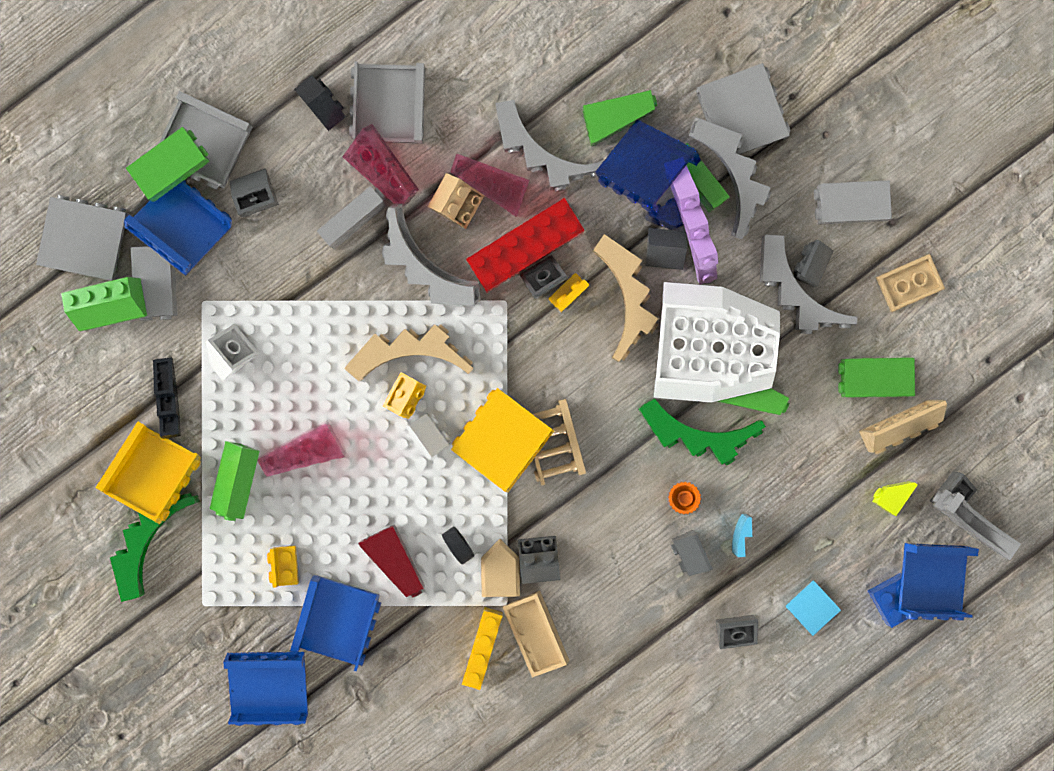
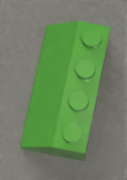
M125 277L61 293L64 312L78 331H86L147 316L141 278Z

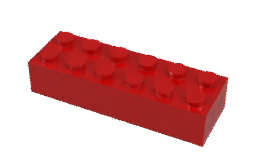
M563 198L466 258L486 293L577 238L585 230L566 199Z

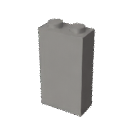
M890 180L819 184L816 186L817 189L814 190V200L817 201L815 219L818 220V224L880 222L892 219Z
M371 186L368 187L319 228L317 232L335 250L387 206L384 203L386 200L385 196L378 188L374 190Z
M149 246L131 247L132 277L141 278L147 316L142 317L141 321H152V317H160V320H171L172 316H178L175 267Z

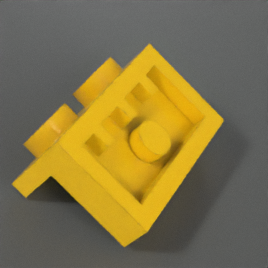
M574 273L549 297V301L560 312H563L589 287V284L585 279L582 280L577 273Z
M400 372L383 407L403 418L409 419L414 414L419 400L423 397L426 385Z
M296 545L271 548L270 552L267 553L268 564H271L269 582L272 583L273 588L298 585Z

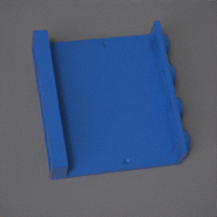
M184 180L155 202L149 201L134 217L128 215L124 219V224L127 230L186 276L228 232L232 226V220L226 212H221L217 209L210 199L206 200L196 188H191Z
M905 543L898 613L904 614L907 619L918 620V617L926 620H934V617L940 620H949V617H952V619L963 621L964 617L973 618L972 614L962 612L967 556H978L979 549L958 545Z
M314 575L309 583L290 651L299 652L300 648L348 662L355 665L354 671L357 672L359 665L363 666L366 658L363 652L364 648L368 649L371 637H368L370 630H374L376 620L373 618L375 613H379L381 602H379L380 595Z
M305 652L227 653L223 664L224 669H228L231 716L228 725L306 724L308 701Z

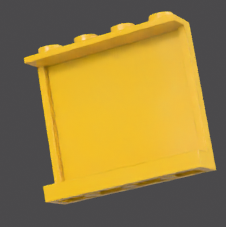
M497 388L488 394V401L485 405H481L476 410V417L473 421H468L464 426L463 430L465 431L463 434L454 439L451 450L504 492L508 493L555 431Z
M138 421L95 488L160 524L169 516L170 511L168 510L172 504H176L179 500V493L190 482V475L193 470L196 471L200 466L201 457L197 453H193L167 438L162 439L160 434Z

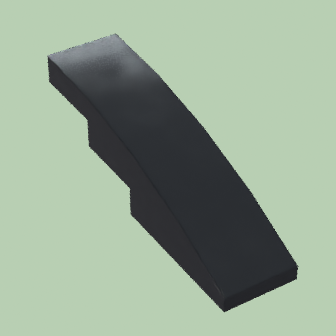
M173 358L153 360V381L160 437L162 439L181 436L180 413Z

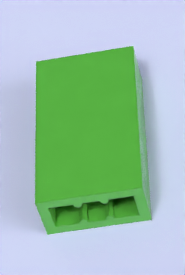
M181 127L126 167L148 200L155 202L210 162L206 157L209 155L202 145L198 146L195 141L197 137L191 129L187 130Z
M915 358L841 359V363L838 364V373L841 374L838 391L841 393V397L915 396Z
M225 441L209 508L215 511L216 515L222 516L225 520L236 521V518L244 519L259 450L244 444Z

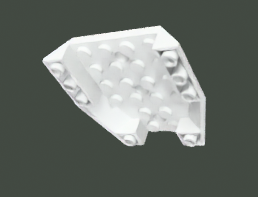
M664 282L654 398L715 402L772 388L777 367L780 311L724 287ZM677 338H681L685 342L684 347L681 349L673 346V342ZM720 341L724 344V349L721 352L713 350L715 342ZM755 345L763 347L761 355L753 354L752 349Z

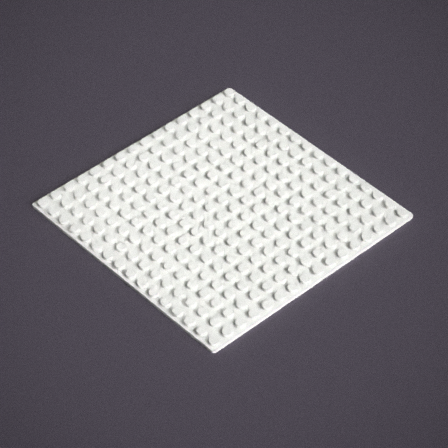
M431 300L203 301L202 604L204 606H303L310 580L314 575L379 594L381 606L507 605L508 597H482L481 557L499 539L508 546L507 492H504L451 450L454 439L463 434L465 431L463 430L464 426L468 421H473L476 417V410L481 405H485L488 401L487 396L492 390L499 388L507 395V302L504 300H480L475 306L431 304ZM235 324L259 354L239 371L222 380L210 365L206 341ZM434 324L437 326L441 324L449 331L447 335L450 338L446 344L451 343L458 349L457 354L462 358L465 355L473 362L471 366L474 368L467 374L460 367L446 360L433 356L412 355L393 359L380 365L362 381H358L344 369L374 334L378 336L383 334L389 340L388 344L391 345L404 329L408 331L412 329L419 335L418 340L420 341ZM400 372L426 385L425 393L416 405L414 414L409 419L403 418L383 407ZM426 413L429 416L434 415L439 422L437 425L439 430H444L450 438L448 441L450 445L430 459L426 457L406 429L407 426ZM225 441L244 444L260 451L244 519L236 518V521L225 520L224 517L216 515L215 511L209 509ZM395 524L425 585L424 589H422L423 593L413 598L411 595L405 597L361 549L358 544L361 540ZM453 526L459 530L475 555L463 565L454 557L442 538V534ZM296 545L299 584L273 588L272 583L269 582L271 564H268L267 553L273 547Z

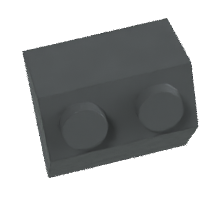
M694 530L672 538L674 544H671V548L675 555L679 554L681 561L678 563L683 573L687 572L689 576L713 570L701 541Z

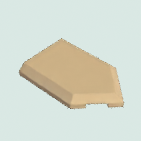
M501 539L481 557L482 597L520 596L519 556Z

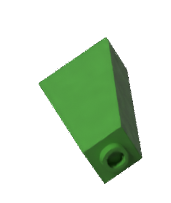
M651 90L583 105L582 110L590 145L595 146L652 114L657 106L656 96L652 95Z
M680 143L672 149L673 153L670 155L672 161L684 159L699 192L700 201L708 213L729 198L727 192L688 143L685 145Z
M772 388L717 401L776 415L785 413L789 407V398Z

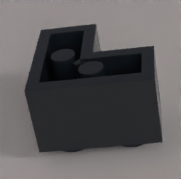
M311 75L294 89L328 131L346 117L342 112L344 107L338 100L333 101L331 97L334 94L320 78L316 80Z

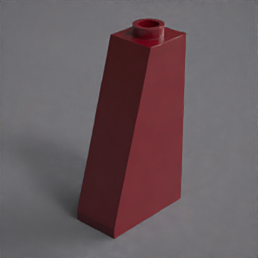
M395 524L358 543L361 549L405 597L411 595L413 598L423 593L422 589H424L425 585Z

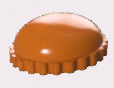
M680 482L670 489L668 501L675 512L685 515L693 513V511L699 508L701 494L694 484Z

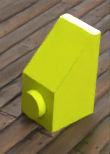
M907 481L883 486L874 493V500L872 502L889 514L897 516L918 484Z

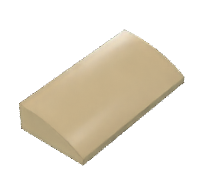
M540 591L503 606V610L532 677L568 664L570 660Z

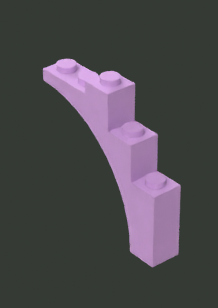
M682 158L664 164L665 172L686 230L697 281L701 285L718 279L716 264H718V254L709 235L707 219L700 206L699 192Z

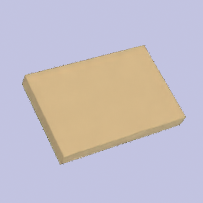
M930 254L876 277L891 312L945 289Z

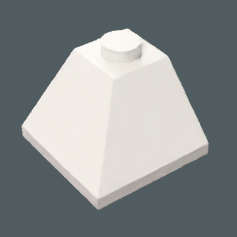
M235 324L206 341L210 365L222 380L239 371L259 354Z

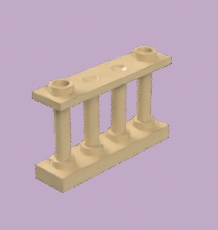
M566 399L559 400V405H556V408L533 414L539 420L556 415L562 416L564 423L559 427L552 428L555 431L552 436L563 433V435L567 434L569 439L566 445L540 451L534 458L537 470L534 471L537 482H541V485H545L544 478L572 470L574 472L577 471L578 475L586 474ZM566 452L573 454L574 460L571 463L541 470L540 459Z

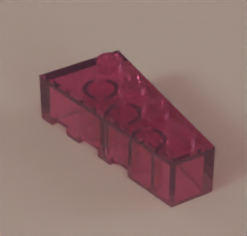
M373 124L360 131L342 156L394 204L397 203L405 206L419 190Z
M456 154L450 172L517 217L530 180Z
M326 420L259 456L258 463L266 477L293 469L343 458L346 452L330 423Z

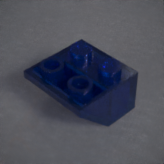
M675 197L667 200L666 205L662 207L660 204L649 208L650 210H648L645 216L646 221L669 230L684 225Z

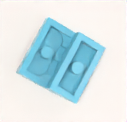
M741 514L734 530L732 553L737 557H746L745 537H753L752 517L747 514Z
M814 580L785 606L812 636L841 611Z

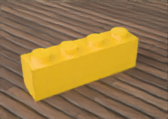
M484 607L462 685L478 690L481 689L503 612Z

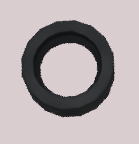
M455 526L442 534L443 540L460 564H465L475 556L469 544Z

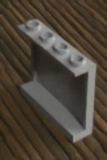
M354 61V67H351V79H354V86L350 88V96L353 98V106L350 105V117H353V125L349 127V135L352 136V139L355 142L423 144L424 63H416V66L359 64L357 61Z
M763 63L699 86L696 89L706 121L742 134V145L735 152L739 155L775 141L784 140L790 136L789 124L787 121L784 122L782 116L784 114L782 105L778 104L776 100V89L774 85L771 86L769 81L770 72L767 67H764Z
M179 91L176 99L179 101L159 143L181 127L187 130L191 129L197 137L195 141L198 146L202 145L209 155L206 157L210 162L189 177L199 182L203 179L207 181L206 185L216 190L218 187L224 189L253 127L241 119Z
M58 195L57 198L50 197L36 265L110 281L117 280L119 274L115 273L125 230L124 219L130 215L125 212L126 209L114 207V210L106 209L107 205L95 203V206L88 205V201L76 199V202L69 201L70 197Z

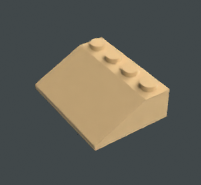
M927 400L860 430V435L868 452L882 453L886 451L885 447L891 444L897 446L904 442L903 439L909 436L910 438H915L921 435L920 431L925 429L929 431L939 427L938 423L944 421L947 403L945 400Z

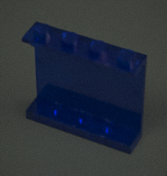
M637 119L595 173L599 178L598 182L603 187H610L616 194L620 196L622 194L625 195L632 203L641 204L648 212L652 210L659 214L660 211L656 205L657 201L688 163L697 166L701 159L696 149Z

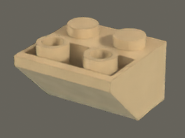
M446 173L428 207L466 229L484 195L461 179Z

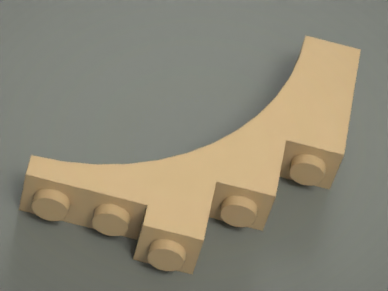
M604 234L594 248L593 253L600 257L613 272L624 299V330L617 350L612 356L614 360L619 362L621 359L624 361L629 355L630 351L628 348L630 345H635L641 337L639 335L640 331L645 335L649 332L652 334L659 324L656 323L657 317L640 306L641 303L644 305L651 296L648 294L650 289L632 277L633 274L637 276L642 266L640 263L642 260Z
M434 324L420 341L418 340L419 335L412 329L409 331L404 329L391 345L388 344L389 340L383 334L379 336L374 334L344 369L355 379L362 381L380 365L393 359L412 355L433 356L446 360L460 367L467 374L474 368L471 366L473 362L465 355L462 358L457 354L458 349L451 343L446 344L450 338L447 335L449 331L441 324L439 326Z

